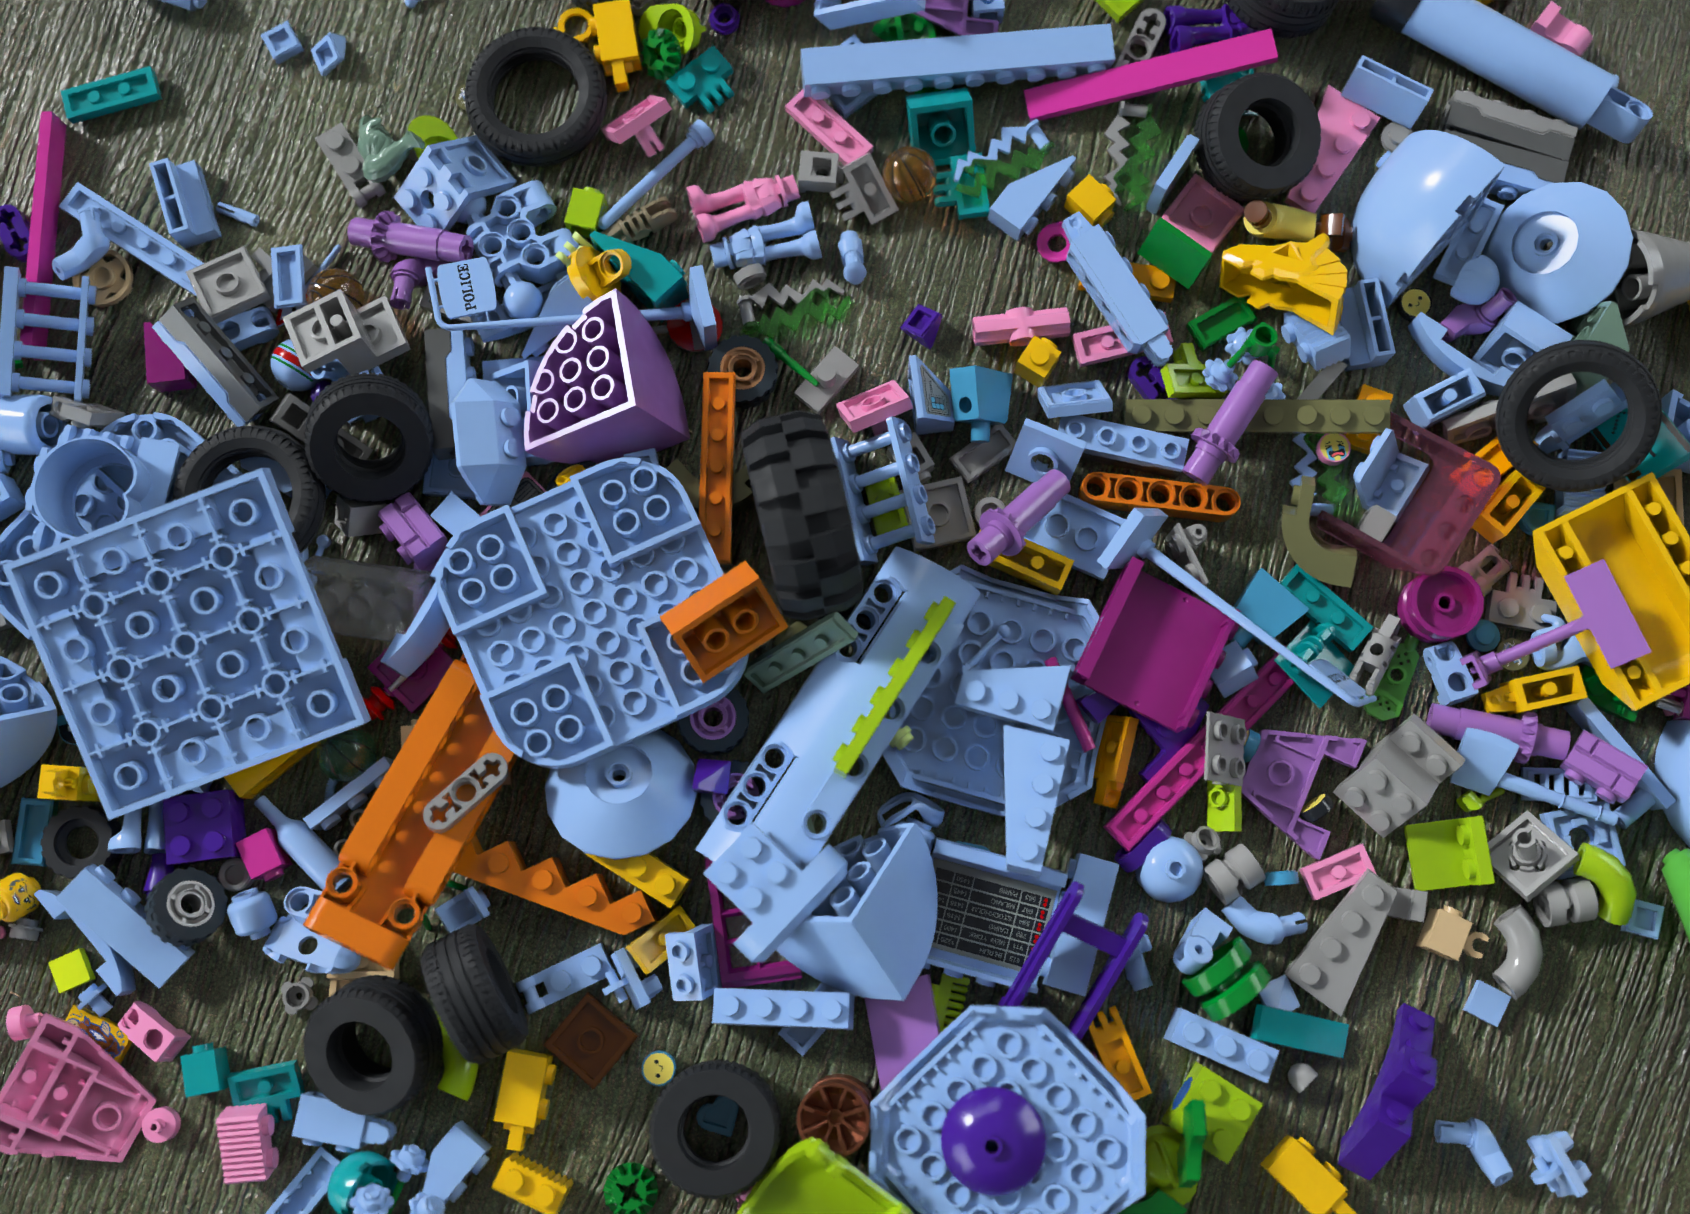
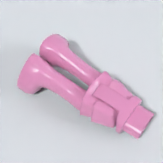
M776 175L774 180L773 178H754L753 181H743L738 186L715 194H705L696 185L686 187L691 209L704 243L711 242L720 231L749 219L755 221L761 216L767 217L778 209L787 207L789 201L800 198L793 175L783 178ZM745 201L744 206L716 215L709 214L729 205Z

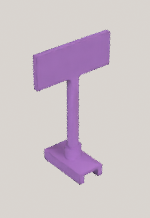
M1602 559L1564 576L1583 614L1581 618L1497 654L1493 651L1482 656L1476 650L1459 659L1462 666L1473 662L1474 667L1470 668L1472 675L1478 673L1480 678H1477L1472 683L1474 690L1488 685L1492 680L1491 674L1502 670L1503 665L1586 630L1592 631L1610 669L1651 653L1652 651L1605 560Z

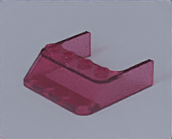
M1390 411V429L1394 431L1395 437L1428 454L1433 461L1431 473L1383 543L1323 510L1318 515L1317 528L1347 545L1355 547L1358 551L1389 568L1434 576L1445 569L1497 490L1501 475L1498 468L1488 461Z

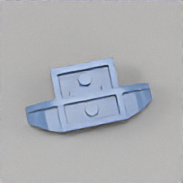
M1605 379L1601 380L1547 415L1545 419L1548 425L1537 433L1534 441L1547 454L1558 449L1566 450L1573 441L1625 408H1628L1623 390L1615 382L1609 385Z

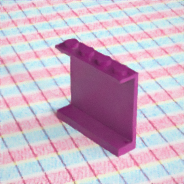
M1132 556L1124 565L1070 679L1179 733L1186 729L1187 726L1191 728L1196 722L1200 710L1196 709L1200 698L1204 699L1208 695L1213 685V681L1209 678L1213 669H1219L1227 653L1223 650L1227 639L1230 641L1233 639L1239 624L1220 610L1141 571L1145 562Z

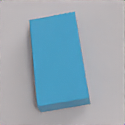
M21 798L11 864L47 866L46 860L41 854L42 845H40V842L43 838L44 827H47L52 816L57 815L59 801Z

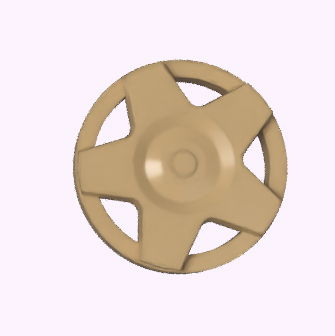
M111 249L104 256H112L115 259L106 262L102 257L89 268L87 273L82 275L80 273L72 277L73 287H81L82 276H89L90 285L96 286V302L93 305L96 307L105 308L112 306L128 297L132 290L134 277L130 263L120 253ZM126 272L125 280H123L122 276Z

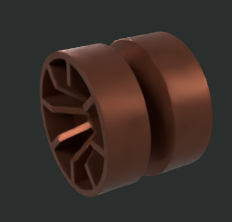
M847 1074L828 1075L815 1083L803 1098L797 1113V1127L802 1140L811 1137L821 1139L829 1146L833 1153L840 1154L843 1157L855 1152L863 1144L870 1131V1103L873 1100V1096L867 1086L859 1079Z

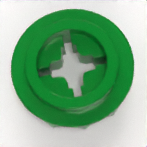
M658 28L648 31V37L642 39L644 48L639 52L644 58L641 66L647 68L648 76L655 77L657 80L669 79L674 76L681 63L680 43L677 37L668 29ZM655 48H661L660 55L664 60H657L658 54Z
M628 1162L617 1166L610 1172L603 1188L605 1204L614 1214H647L653 1208L658 1197V1183L654 1174L649 1168L640 1163ZM636 1179H639L636 1184V1193L639 1194V1197H631L624 1204L622 1201L625 1191L619 1184L629 1186Z

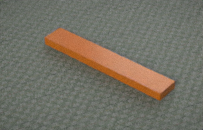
M703 372L699 521L719 564L731 565L736 373Z

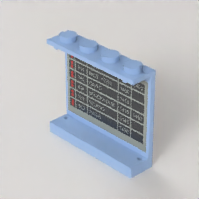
M936 837L931 857L937 882V921L930 953L923 969H930V966L934 965L944 968L943 973L952 977L962 978L963 974L976 977L975 982L981 985L995 987L996 983L1009 986L1010 989L1057 907L1061 888H1065L1068 874L1046 866H1042L1040 879L1006 871L1005 855ZM1039 973L1025 996H1028L1029 992L1038 993L1036 984Z

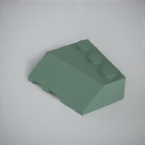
M1613 301L1601 302L1589 313L1573 318L1565 330L1573 335L1571 341L1596 340L1615 345L1627 352L1630 350L1618 304ZM1591 372L1572 373L1577 382L1576 396L1601 380L1609 379Z

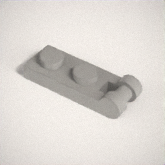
M342 123L315 138L360 209L368 204L367 201L374 196L380 197L387 193L381 183H373L364 177L362 171L364 159ZM368 181L370 183L361 190L358 189L365 182Z

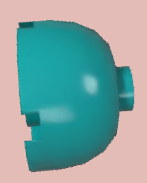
M372 1151L355 1152L343 1159L334 1168L328 1184V1199L333 1210L337 1214H353L354 1208L350 1207L349 1203L356 1195V1189L358 1187H366L371 1183L382 1188H388L390 1190L389 1196H391L398 1181L397 1173L393 1172V1166L396 1165L385 1156Z

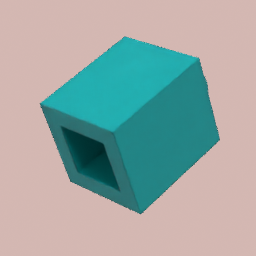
M213 1042L192 1046L193 1053L180 1056L186 1097L229 1088L227 1077L230 1075L226 1046L214 1049Z

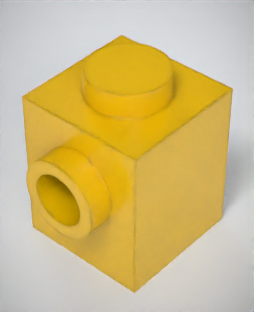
M1089 174L1067 194L1064 208L1072 215L1080 212L1093 227L1097 224L1103 227L1114 215L1112 210L1116 198L1107 185L1100 184Z
M1033 336L1018 359L1014 373L1036 387H1042L1057 365L1061 351L1057 349V345L1047 338L1039 339Z

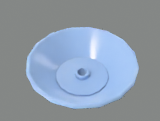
M1582 182L1550 183L1523 194L1500 214L1483 248L1482 255L1490 258L1500 271V285L1495 295L1501 288H1507L1512 291L1518 301L1554 324H1559L1589 313L1613 293L1629 267L1633 235L1626 211L1607 191ZM1553 242L1549 250H1543L1546 243Z
M658 729L584 764L562 769L551 768L545 784L547 813L561 837L586 854L614 860L646 855L671 841L691 817L697 792H694L692 789L695 775L694 763L678 740ZM618 775L625 777L622 781H615L614 778Z

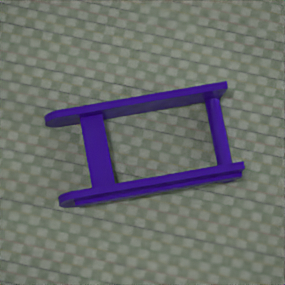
M1074 881L1068 887L1007 994L1000 999L998 1006L1025 1007L1020 1005L1060 935L1064 932L1110 954L1069 1026H1066L1081 1041L1148 927L1149 918L1141 912L1136 913L1122 936L1074 913L1084 893V885Z

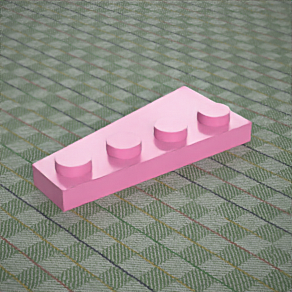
M1330 85L1327 86L1317 112L1321 125V146L1318 150L1317 160L1309 174L1304 177V180L1288 191L1285 203L1289 206L1312 213L1317 211L1380 120L1379 116L1341 96V92Z

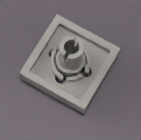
M1528 810L1488 842L1493 871L1527 902L1579 861V854ZM1517 865L1520 866L1519 870H1517V871H1514V870H1511V869H1510L1511 867H1513L1514 869H1516V868H1517ZM1538 866L1539 869H1542L1545 866L1546 869L1544 871H1537L1536 867Z

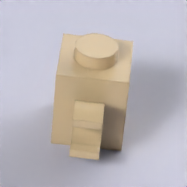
M1444 905L1442 909L1429 910L1416 946L1445 959L1458 961L1462 951L1469 957L1482 958L1483 954L1475 951L1472 944L1475 939L1488 942L1489 937L1481 932H1470L1473 923L1462 918L1464 913Z

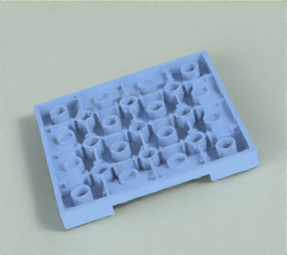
M260 468L2 565L108 820L339 734L371 720L347 658H342L292 534L295 532V529L270 468Z

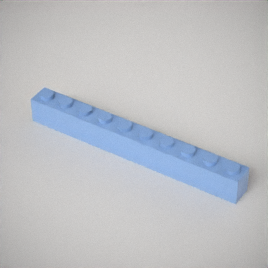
M1111 24L802 48L800 63L804 97L821 100L828 98L830 95L842 94L845 97H855L862 92H874L875 94L882 95L899 89H904L907 92H916L923 87L948 89L953 85L959 84L977 87L984 84V82L997 81L998 84H1009L1020 79L1038 82L1046 77L1056 76L1059 79H1070L1076 75L1110 69L1115 61Z

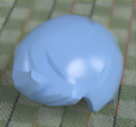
M1477 254V259L1470 260L1463 265L1451 288L1450 296L1468 305H1481L1493 298L1500 285V271L1497 265L1485 255Z

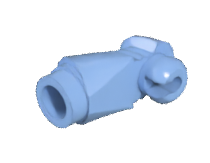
M848 230L840 235L838 248L843 267H845L843 272L844 278L851 284L857 285L864 280L867 274L866 268L862 264L864 263L862 240L858 237L857 232Z
M1147 934L1143 935L1125 965L1126 980H1129L1134 992L1153 985L1142 954L1152 949V944Z

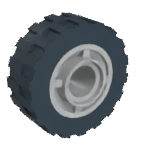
M189 867L185 870H182V868L177 869L161 879L147 895V904L144 906V913L147 916L145 919L146 923L150 925L151 932L160 937V940L164 943L168 942L172 946L177 947L180 945L188 947L195 943L198 944L216 932L217 928L224 922V916L227 914L226 903L228 902V898L224 893L225 889L222 884L218 883L215 876L207 874L205 870H195V868ZM181 901H186L191 905L192 914L182 909Z

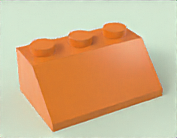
M746 561L660 616V619L703 683L789 627L761 579Z

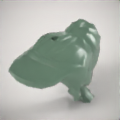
M366 114L360 119L357 144L358 151L364 159L362 171L364 177L373 183L386 182L402 167L403 162L410 154L409 151L412 148L425 149V143L412 131H407L403 138L394 141L389 132L380 124L381 118L374 119Z

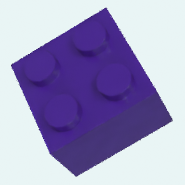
M227 789L180 795L163 800L167 865H189L242 858L235 843L246 838L244 798H240L234 790Z

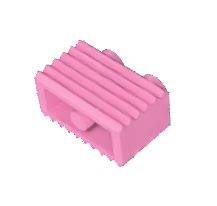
M257 1103L255 1105L226 1107L216 1119L219 1150L221 1151L220 1157L222 1158V1170L224 1171L223 1177L225 1178L224 1183L236 1184L267 1181L279 1163L278 1148L272 1147L271 1140L275 1129V1121L272 1114L268 1115L267 1104Z

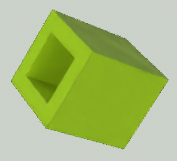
M573 187L564 220L566 228L572 234L576 231L582 237L591 239L589 235L593 231L602 232V229L598 226V220L608 210L604 194L592 187H584V189Z

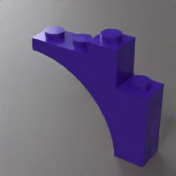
M1406 1003L1399 1007L1389 1048L1376 1082L1355 1121L1341 1139L1338 1165L1369 1181L1411 1137L1414 1109L1435 1087L1437 1060L1431 1057L1434 1017Z

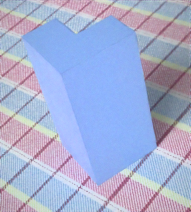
M1362 55L1353 69L1341 96L1411 130L1428 103L1434 89Z
M169 158L149 163L169 235L184 249L222 237L200 165L195 160L175 166Z
M1379 277L1359 280L1354 287L1346 288V292L1343 294V311L1341 321L1339 322L1351 336V355L1348 359L1344 358L1343 360L1348 365L1345 368V372L1382 366L1396 353Z

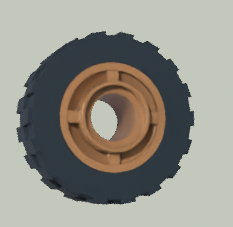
M734 335L730 339L722 340L718 347L715 346L712 350V356H709L707 370L708 372H735L740 367L748 368L751 371L748 376L739 377L736 375L735 409L737 407L749 409L752 406H759L761 402L769 398L771 392L773 393L777 382L778 366L775 361L774 352H771L770 347L766 343H762L759 338H752L749 335Z

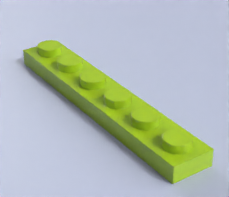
M946 596L943 597L940 604L933 601L923 619L928 621L922 632L915 629L905 645L910 649L904 660L897 657L888 671L887 675L892 677L886 688L879 685L871 697L869 703L873 705L870 713L867 717L861 714L853 725L851 732L855 736L849 745L842 743L832 758L837 763L834 767L836 774L844 779L847 777L952 613L956 602Z

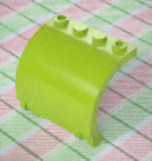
M811 1137L792 1146L770 1166L767 1173L750 1191L736 1214L912 1213L910 1208L896 1200L861 1173L843 1156L833 1153L829 1146L821 1139Z

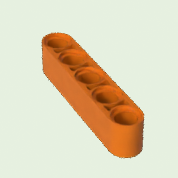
M1092 472L1083 479L1078 490L1080 500L1102 509L1132 512L1134 508H1159L1169 517L1211 522H1225L1237 512L1241 504L1238 492L1229 487L1204 486L1197 483L1105 472ZM1091 483L1099 485L1102 489V494L1099 496L1091 495L1087 490V485ZM1127 487L1131 489L1134 493V499L1126 500L1122 498L1119 494V488ZM1151 492H1162L1166 497V503H1156L1151 497ZM1184 495L1194 496L1198 506L1192 508L1186 505ZM1216 499L1226 500L1230 510H1220L1216 505Z

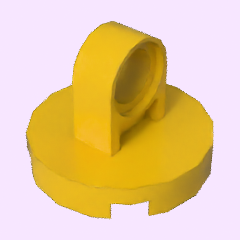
M582 246L568 256V259H571V265L567 267V273L577 293L583 299L588 296L592 301H595L614 289L621 292L619 281L630 273L632 261L628 253L623 249H610L601 253L593 247ZM613 255L617 256L621 263L618 273H616L609 262Z

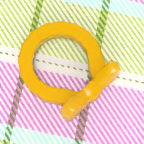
M571 8L565 11L559 18L558 28L554 27L553 29L566 33V21L570 17L581 16L587 20L588 28L583 34L574 38L581 43L587 42L592 37L589 17H592V15L581 8Z

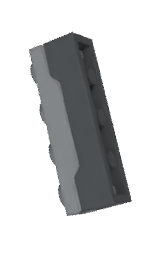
M1456 90L1446 103L1438 131L1444 132L1447 129L1569 161L1578 127L1568 125L1564 120H1552L1540 116L1532 110H1520L1508 106L1503 101H1491L1479 97L1471 91Z

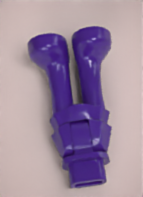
M1224 4L1222 8L1214 10L1171 5L1166 6L1163 13L1166 19L1164 32L1167 36H1171L1170 54L1191 49L1194 45L1215 43L1257 32L1242 22L1228 4ZM1203 24H1218L1217 27H1190Z

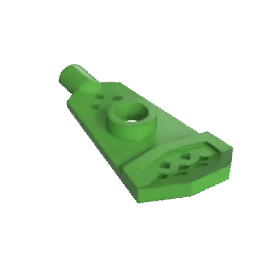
M1408 634L1404 643L1399 644L1374 693V696L1378 697L1379 700L1363 706L1368 715L1381 722L1399 717L1406 693L1420 657L1416 651L1420 640ZM1393 669L1401 672V679L1399 681H1394L1391 678L1390 673Z

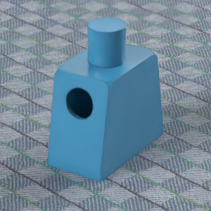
M976 365L950 369L953 417L956 422L971 424V442H990V425H1000L1007 422L1013 374Z
M1263 568L1253 574L1233 608L1240 610L1241 614L1273 638L1309 610L1307 606ZM1240 625L1235 636L1230 641L1236 640L1242 650L1252 639L1261 646L1265 645L1264 642Z

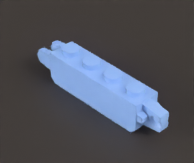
M1080 212L1067 217L1062 223L1063 230L1070 242L1066 257L1067 262L1127 352L1138 354L1143 351L1149 361H1152L1151 364H1154L1157 368L1165 366L1170 359L1169 357L1173 354L1172 345H1170L1169 340L1165 336L1169 329L1167 317L1161 309L1154 307L1150 301L1151 296L1147 287L1143 283H1138L1132 274L1133 268L1126 257L1121 258L1115 249L1116 244L1112 235L1108 231L1104 232L1099 224L1093 227Z

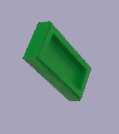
M1235 296L1186 324V328L1201 352L1225 340L1229 334L1235 333L1239 327H1244L1245 329L1256 323L1258 318L1245 297L1237 298Z

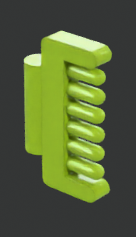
M942 973L939 985L931 983L940 1033L947 1028V1026H943L944 1024L950 1025L955 1020L945 1016L957 1018L962 1014L961 1012L947 1009V1007L957 1010L964 1009L962 1003L949 1001V999L964 1002L966 1000L964 995L952 993L951 991L965 994L968 989L964 986L955 985L953 982L969 985V978H956Z

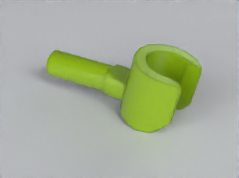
M1498 787L1493 790L1490 796L1484 794L1477 796L1473 790H1469L1458 797L1456 802L1464 812L1469 813L1480 809L1487 801L1503 795L1505 791L1503 788Z

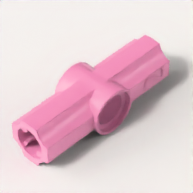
M1017 307L1006 311L1005 314L973 317V340L975 346L1009 343L1011 346L1019 347L1027 346L1033 336L1039 339L1068 337L1070 335V315L1067 307L1033 311V308Z

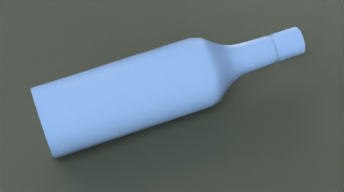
M265 795L259 797L254 805L274 825L280 847L324 890L328 874L337 868L340 863L339 857L305 822L286 817ZM350 878L341 879L335 887L336 892L341 893L342 887L347 882L353 880Z

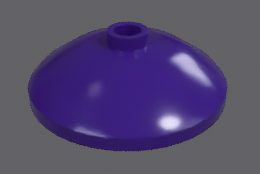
M988 1086L966 1093L950 1108L942 1126L941 1149L947 1167L961 1184L979 1194L1003 1196L1019 1191L1035 1178L1046 1154V1132L1039 1113L1026 1098L1007 1088ZM988 1140L997 1141L999 1149L993 1152L989 1151L986 1148V1142Z

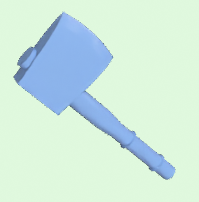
M1466 728L1457 751L1466 760L1462 767L1450 775V783L1490 796L1497 786L1528 798L1556 805L1558 808H1564L1590 817L1594 821L1598 820L1612 826L1617 823L1619 814L1567 796L1565 793L1550 790L1535 782L1507 773L1506 771L1520 745L1491 732Z

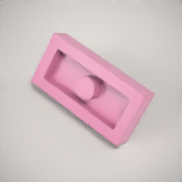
M1358 844L1299 869L1312 900H1318L1354 885L1367 868L1376 874L1363 844Z

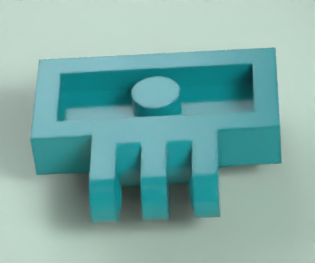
M714 45L665 81L667 88L685 109L698 100L707 112L711 114L715 111L714 105L710 102L711 98L718 106H721L725 101L720 95V91L728 99L734 96L733 90L724 81L733 74V67Z
M967 154L950 156L951 171L936 173V178H934L935 184L940 185L934 186L933 194L936 196L946 195L934 199L935 207L956 205L958 220L988 216L990 206L983 161H972L969 169H963L960 179L956 183L954 182L957 160L959 158L967 161Z
M298 1059L233 1072L227 1077L233 1106L266 1103L268 1115H273L275 1123H279L280 1120L278 1109L281 1111L283 1121L293 1119L290 1099L301 1097V1094L305 1092Z

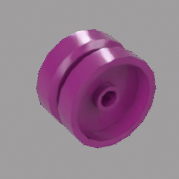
M1440 566L1427 570L1403 587L1398 597L1397 613L1399 618H1401L1402 626L1411 636L1424 643L1439 644L1468 633L1478 624L1483 614L1484 597L1479 584L1469 573L1457 567Z

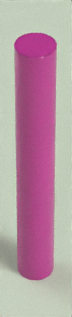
M1056 656L1044 661L1046 667L1060 666ZM1067 683L1062 704L1085 753L1096 748V745Z

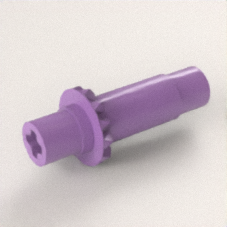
M392 211L380 212L375 220L354 217L349 223L347 232L348 240L352 245L371 248L375 258L384 262L396 260L398 255L440 262H459L471 259L474 250L473 240L469 235L401 223V217L395 215Z
M1252 360L1207 429L1195 428L1191 438L1197 444L1195 451L1182 469L1185 475L1207 486L1219 466L1223 465L1225 461L1236 463L1240 453L1234 446L1263 403L1266 393L1277 378L1278 373L1273 368L1259 360Z
M1052 469L1037 482L1032 483L1003 510L1001 508L995 510L989 508L983 513L979 520L981 531L967 544V550L971 558L976 563L987 566L1000 554L1015 556L1020 553L1026 545L1024 540L1026 533L1056 506V503L1069 493L1071 485L1065 474L1059 470Z
M1432 703L1426 724L1438 735L1452 737L1454 740L1461 741L1467 727L1484 730L1507 738L1520 745L1513 759L1515 762L1526 764L1531 756L1537 755L1565 760L1570 747V732L1543 726V724L1538 723L1536 712H1524L1520 719L1462 707L1454 708Z

